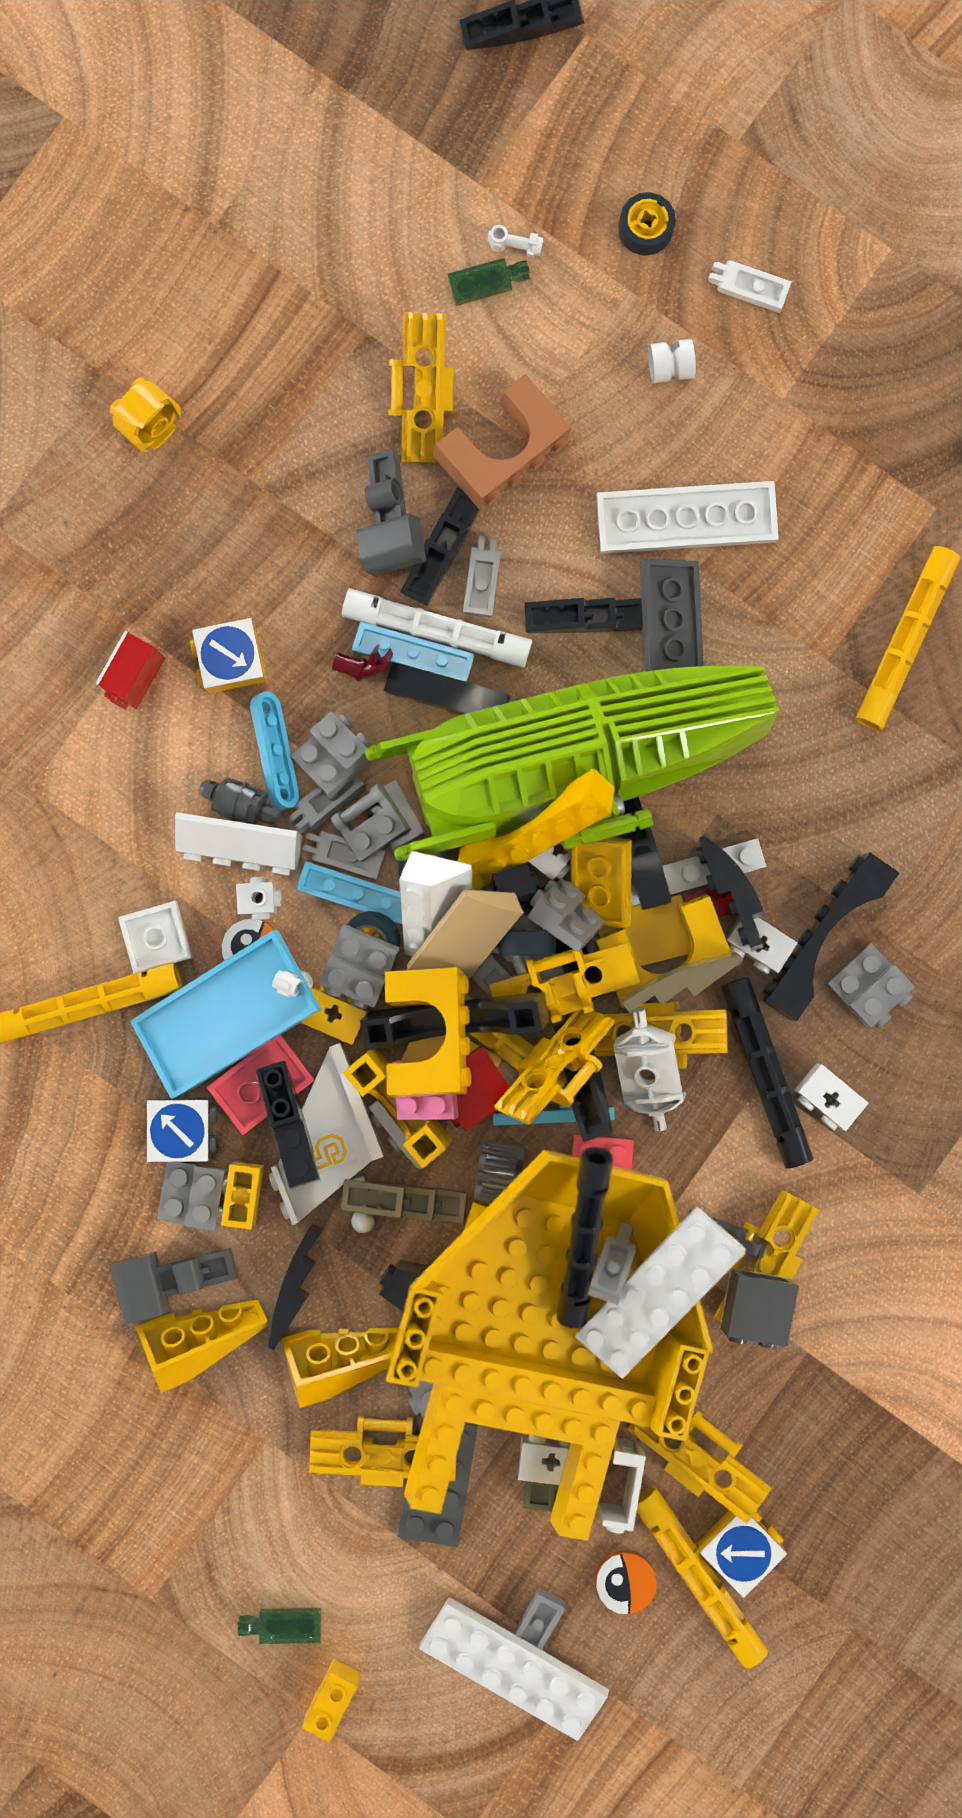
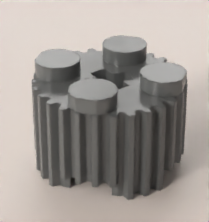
M492 1141L483 1142L474 1200L492 1203L522 1173L525 1147Z

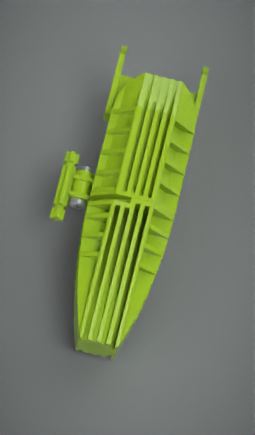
M764 666L682 667L601 679L463 714L446 721L435 729L370 746L365 751L366 759L370 761L408 754L415 790L425 823L430 827L432 834L431 838L412 842L395 849V858L403 861L409 859L412 851L429 855L517 830L543 812L572 781L592 769H595L615 787L611 814L562 841L561 844L564 850L577 847L580 842L584 845L636 831V827H639V829L652 827L654 824L649 809L637 811L633 816H631V813L623 815L625 811L623 801L659 790L702 772L737 754L769 734L780 709L779 706L776 707V698L773 696L771 685L769 686L768 684L769 679L767 675L762 676L765 671Z

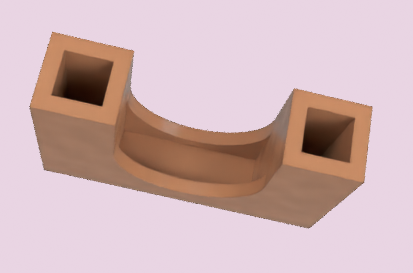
M526 374L503 391L500 405L524 433L526 447L520 454L506 460L487 457L475 447L459 427L435 444L433 457L478 509L486 503L489 506L494 504L502 496L501 491L508 486L513 488L524 479L525 472L531 468L533 470L538 469L547 460L546 456L553 450L556 453L561 451L569 442L568 436L572 427Z

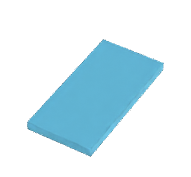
M272 930L138 1015L130 1022L172 1100L177 1099L317 1013L321 1008L280 932ZM278 971H290L298 975L297 978L303 980L297 986L300 993L296 997L284 996L277 993L278 989L272 987L273 979Z

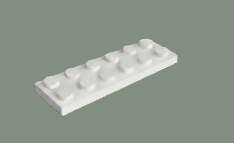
M774 481L598 492L596 494L600 554L776 543L779 540Z
M697 1206L626 1280L619 1304L616 1305L606 1301L586 1324L579 1329L575 1337L623 1379L745 1254L746 1248Z
M451 1597L447 1599L419 1646V1649L576 1741L580 1739L608 1698V1688Z

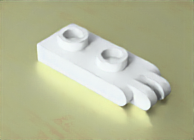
M730 260L726 262V265L714 262L712 270L715 273H710L708 281L718 285L717 290L720 293L777 313L781 312L791 281Z

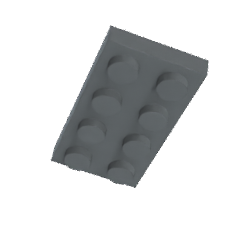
M641 560L640 578L645 672L704 666L699 561Z
M421 1413L418 1414L415 1435H420L424 1419ZM465 1422L457 1451L455 1481H449L441 1514L411 1509L406 1497H404L398 1532L399 1538L458 1548L478 1428L477 1424ZM412 1450L410 1464H412L415 1450Z

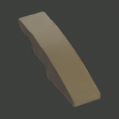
M736 952L704 958L675 968L646 982L621 998L620 1001L628 1012L631 1013L653 996L657 998L661 1005L684 988H687L693 996H696L744 961V959Z
M345 1179L341 1210L395 1218L407 1217L429 1221L434 1219L464 1223L468 1192Z

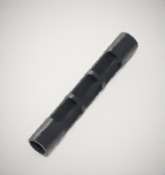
M748 976L721 986L729 1012L733 1015L732 1020L773 1135L777 1139L776 1144L786 1169L809 1163L814 1160L797 1114L750 978Z
M600 1147L584 1149L580 1158L576 1185L578 1190L575 1212L571 1217L573 1229L570 1247L567 1249L565 1256L567 1268L565 1281L560 1289L556 1315L559 1323L568 1328L583 1327L588 1319L591 1296L588 1295L591 1285L593 1267L596 1265L598 1258L596 1248L599 1231L603 1227L602 1211L605 1195L609 1191L614 1160L610 1151Z

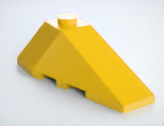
M259 1300L222 1305L219 1310L203 1312V1309L192 1310V1314L175 1316V1313L164 1314L136 1326L160 1392L163 1393L190 1381L269 1326V1323Z
M400 1327L369 1328L366 1332H349V1329H339L338 1333H321V1329H313L281 1338L299 1408L328 1400L388 1369Z

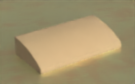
M463 890L407 963L408 970L457 967L464 972V975H467L469 980L523 914L516 894Z

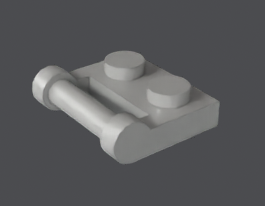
M380 783L373 786L369 794L344 812L338 811L331 816L333 825L342 833L359 862L366 860L410 829L390 795ZM375 803H380L383 808L355 829L352 827L351 820Z

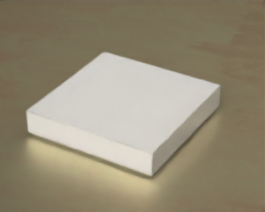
M177 901L118 917L133 974L138 972L144 973L152 968L193 958Z

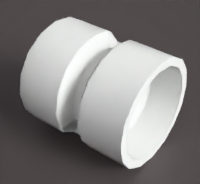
M691 339L676 340L672 346H669L666 342L649 344L648 361L653 384L669 382L672 376H675L677 380L695 378L696 360L694 345Z

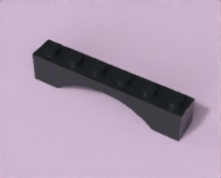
M871 852L863 854L862 857L860 855L855 857L848 867V870L851 871L850 875L845 881L841 879L831 892L834 898L828 906L826 904L821 906L814 917L817 920L816 924L811 930L807 928L797 941L800 944L798 950L794 955L790 954L782 967L783 971L777 979L773 977L763 990L766 994L763 1001L791 1021H798L814 998L813 979L815 963L828 933L840 919L853 909L869 901L883 898L899 875L897 870Z
M544 991L464 1000L465 1006L469 1008L470 1016L469 1024H465V1033L495 1032L513 1035L542 1032L549 1022ZM431 1005L371 1010L360 1020L365 1050L396 1047L418 1040L446 1035L445 1020L440 1011Z

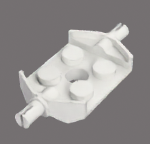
M638 1007L632 1011L635 1022L634 1028L617 1037L613 1044L624 1104L634 1112L646 1113L652 1116L654 1130L659 1131L660 1129V1131H664L667 1129L665 1112L675 1109L684 1101L686 1092H682L674 1041L676 1036L649 1025L646 1019L645 1008L640 1007L639 1009ZM644 1069L652 1071L655 1079L647 1080L643 1078L640 1071Z

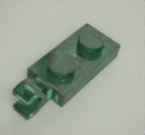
M505 258L448 273L455 305L458 306L511 291V282H523L530 279V270L527 260L507 266Z
M321 1608L260 1609L259 1618L251 1615L239 1617L238 1635H259V1644L321 1643Z

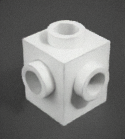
M268 877L250 878V883L236 884L237 913L239 915H252V920L270 919V914H277V907L282 906L281 889H276L275 883L268 882ZM263 894V901L257 903L258 895Z

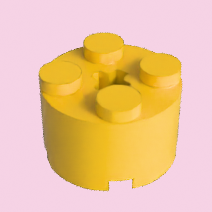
M138 378L132 383L130 390L122 399H117L110 407V413L113 415V426L140 451L147 452L146 448L151 447L155 450L170 438L177 427L173 423L176 415L179 418L181 417V407L155 383Z

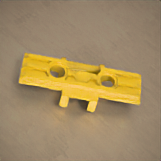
M403 312V360H389L388 365L391 366V409H388V415L402 416L401 462L439 463L433 457L435 444L443 438L444 411H454L453 377H455V368L445 367L446 314ZM421 348H426L432 353V362L425 367L420 366L415 359L416 352ZM403 366L413 368L414 401L411 410L403 409ZM425 410L430 414L431 423L428 427L419 428L415 424L414 417L418 411Z
M625 942L583 955L582 949L579 952L572 949L536 961L533 958L528 959L526 963L529 972L491 983L489 987L492 996L498 997L525 994L528 987L533 984V986L545 992L547 1009L551 1012V1021L556 1023L562 1021V1015L582 1009L584 1014L594 1011L592 997L641 983L629 944ZM577 961L579 967L578 970L545 980L542 979L539 973ZM588 967H598L602 972V979L596 983L589 982L585 977V971Z
M668 1001L663 1005L661 1003L645 1002V1004L640 1006L645 1008L646 1019L649 1025L675 1034L674 1048L679 1069H686L687 1054L728 1053L726 1010L677 1011V1009H680L678 1001ZM633 1013L604 1014L614 1018L615 1023L595 1046L596 1057L615 1056L613 1044L618 1037V1031L623 1026H629L631 1029L634 1028ZM688 1024L692 1029V1036L687 1041H682L680 1036V1025Z
M583 1009L575 1011L551 1040L543 1037L518 1066V1079L494 1105V1108L530 1125L550 1100L570 1107L574 1102L573 1097L594 1072L597 1073L602 1068L600 1060L590 1055V1052L615 1023L614 1018L596 1011L584 1014ZM572 1038L581 1039L579 1043L573 1046L565 1044ZM564 1068L572 1071H577L581 1068L568 1085L561 1089L557 1081L560 1072ZM532 1082H535V1086L538 1088H530L529 1086Z
M781 1190L761 1228L748 1221L743 1225L748 1230L745 1239L753 1241L757 1234L762 1237L760 1244L767 1246L763 1258L759 1257L753 1268L748 1266L745 1270L788 1277L793 1280L803 1261L796 1253L814 1222L819 1209ZM780 1229L787 1230L789 1234L788 1241L784 1245H778L773 1240L774 1234ZM745 1254L731 1268L738 1269ZM725 1296L713 1317L718 1322H721Z
M699 1410L691 1419L686 1441H682L679 1447L668 1445L666 1437L657 1436L648 1426L630 1424L628 1430L669 1462L664 1468L667 1473L697 1497L703 1491H706L746 1524L772 1489L735 1459L743 1444L739 1441L737 1444L704 1419L702 1417L703 1413ZM694 1427L728 1452L727 1458L723 1459L718 1455L714 1458L695 1443L697 1439L691 1434ZM717 1471H728L732 1476V1484L728 1487L720 1486L715 1479Z
M359 1414L357 1432L311 1429L309 1473L361 1476L360 1485L403 1487L404 1479L408 1478L412 1465L406 1461V1453L416 1450L419 1435H413V1417H407V1420L365 1418V1415ZM365 1431L406 1433L405 1439H397L396 1445L373 1444V1438L365 1436ZM348 1447L358 1448L361 1452L360 1459L356 1461L348 1460L344 1455L345 1449ZM456 1458L451 1473L450 1481H455Z

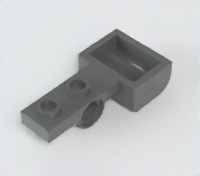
M392 448L367 456L370 485L365 488V499L369 508L374 512L376 524L358 529L357 540L360 561L364 570L376 577L426 562L421 519L410 513L406 514L398 451Z
M231 1248L160 1266L156 1251L109 1264L124 1324H131L166 1314L171 1310L167 1296L194 1292L206 1286L238 1278Z

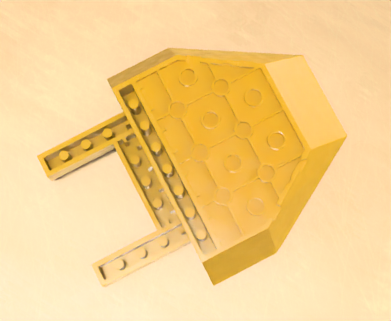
M544 1150L410 1286L386 1381L418 1388L419 1381L433 1383L404 1491L411 1509L441 1514L465 1422L569 1442L570 1446L550 1522L559 1536L588 1541L620 1421L648 1426L657 1436L686 1441L709 1353H713L700 1300L623 1379L575 1337L580 1328L565 1327L557 1320L560 1289L565 1281L567 1268L565 1256L567 1249L570 1247L573 1229L571 1217L575 1212L578 1196L576 1185L580 1158ZM615 1166L612 1167L609 1191L604 1199L602 1211L603 1227L599 1231L596 1248L598 1258L596 1265L593 1267L592 1279L606 1238L609 1235L617 1237L622 1222L634 1225L629 1242L636 1244L635 1247H637L627 1279L677 1228L679 1220L668 1181L661 1177ZM591 1296L587 1321L606 1301Z

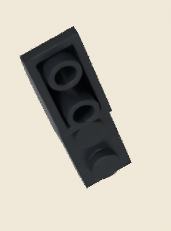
M639 797L623 801L625 809L623 815L631 813V816H633L635 812L644 810ZM636 827V831L620 835L621 839L632 840L631 878L642 911L671 903L670 892L651 828L639 829V827Z
M700 837L699 842L701 846L695 849L701 865L706 863L708 865L710 875L705 877L711 893L717 892L719 899L732 896V899L727 900L732 917L739 916L742 927L737 929L742 945L749 944L751 952L763 948L754 919L764 916V910L754 888L741 868L723 849L707 837Z
M286 1061L256 1069L270 1126L274 1130L289 1188L293 1189L319 1181L320 1176L313 1155V1145Z

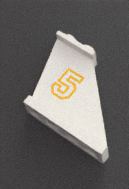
M343 1042L329 1047L302 1109L313 1145V1155L320 1180L290 1189L281 1158L278 1164L271 1167L272 1173L269 1174L274 1191L279 1190L283 1202H280L282 1214L286 1220L290 1218L292 1225L298 1223L344 1184L345 1179H351L371 1161L385 1155L374 1123L369 1117L370 1113L364 1097L360 1095L343 1074L351 1066Z

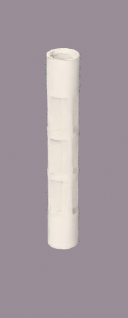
M351 588L347 591L342 608V617L375 626L379 625L410 634V636L425 638L449 645L452 648H460L490 657V659L522 668L526 666L533 641L532 639L500 630L495 631L470 624L461 619L456 620L424 611V609L419 607L414 608L389 601L383 597Z

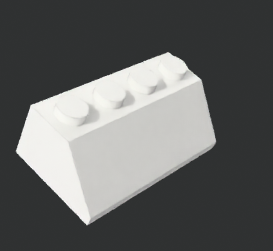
M176 812L175 851L184 854L183 859L201 862V857L213 858L212 864L230 866L231 861L243 863L242 868L260 871V866L272 868L271 873L289 876L290 871L298 872L303 836L297 831Z
M414 851L411 852L400 877L405 955L413 957L463 890H472V865Z

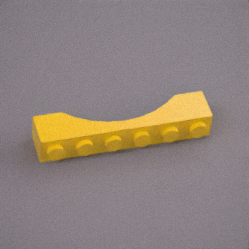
M592 769L572 781L543 812L524 826L511 833L474 842L462 847L457 862L472 865V889L477 891L488 885L491 881L492 873L522 865L611 814L615 787L595 769Z

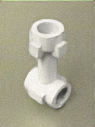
M496 225L488 231L487 242L490 243L491 249L495 252H501L507 246L527 250V257L534 258V255H541L544 238L538 237L536 233H531L530 238L508 234L504 226Z
M278 971L273 979L272 987L278 989L277 993L284 996L296 997L300 993L297 986L303 980L297 978L298 975L290 971ZM301 971L311 989L313 986L312 977L308 972Z

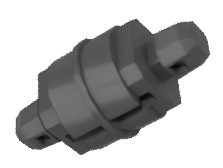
M225 778L221 783L205 780L200 785L199 794L210 801L213 800L212 811L229 818L231 821L255 825L261 820L268 824H275L280 818V809L270 803L266 804L268 794L247 782L243 783L236 779Z

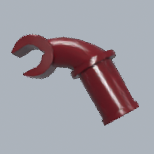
M378 644L369 655L368 661L365 658L360 660L337 652L333 660L332 670L348 674L360 682L362 679L371 677L384 670L391 661L393 652L389 648L385 656L381 657L378 652Z

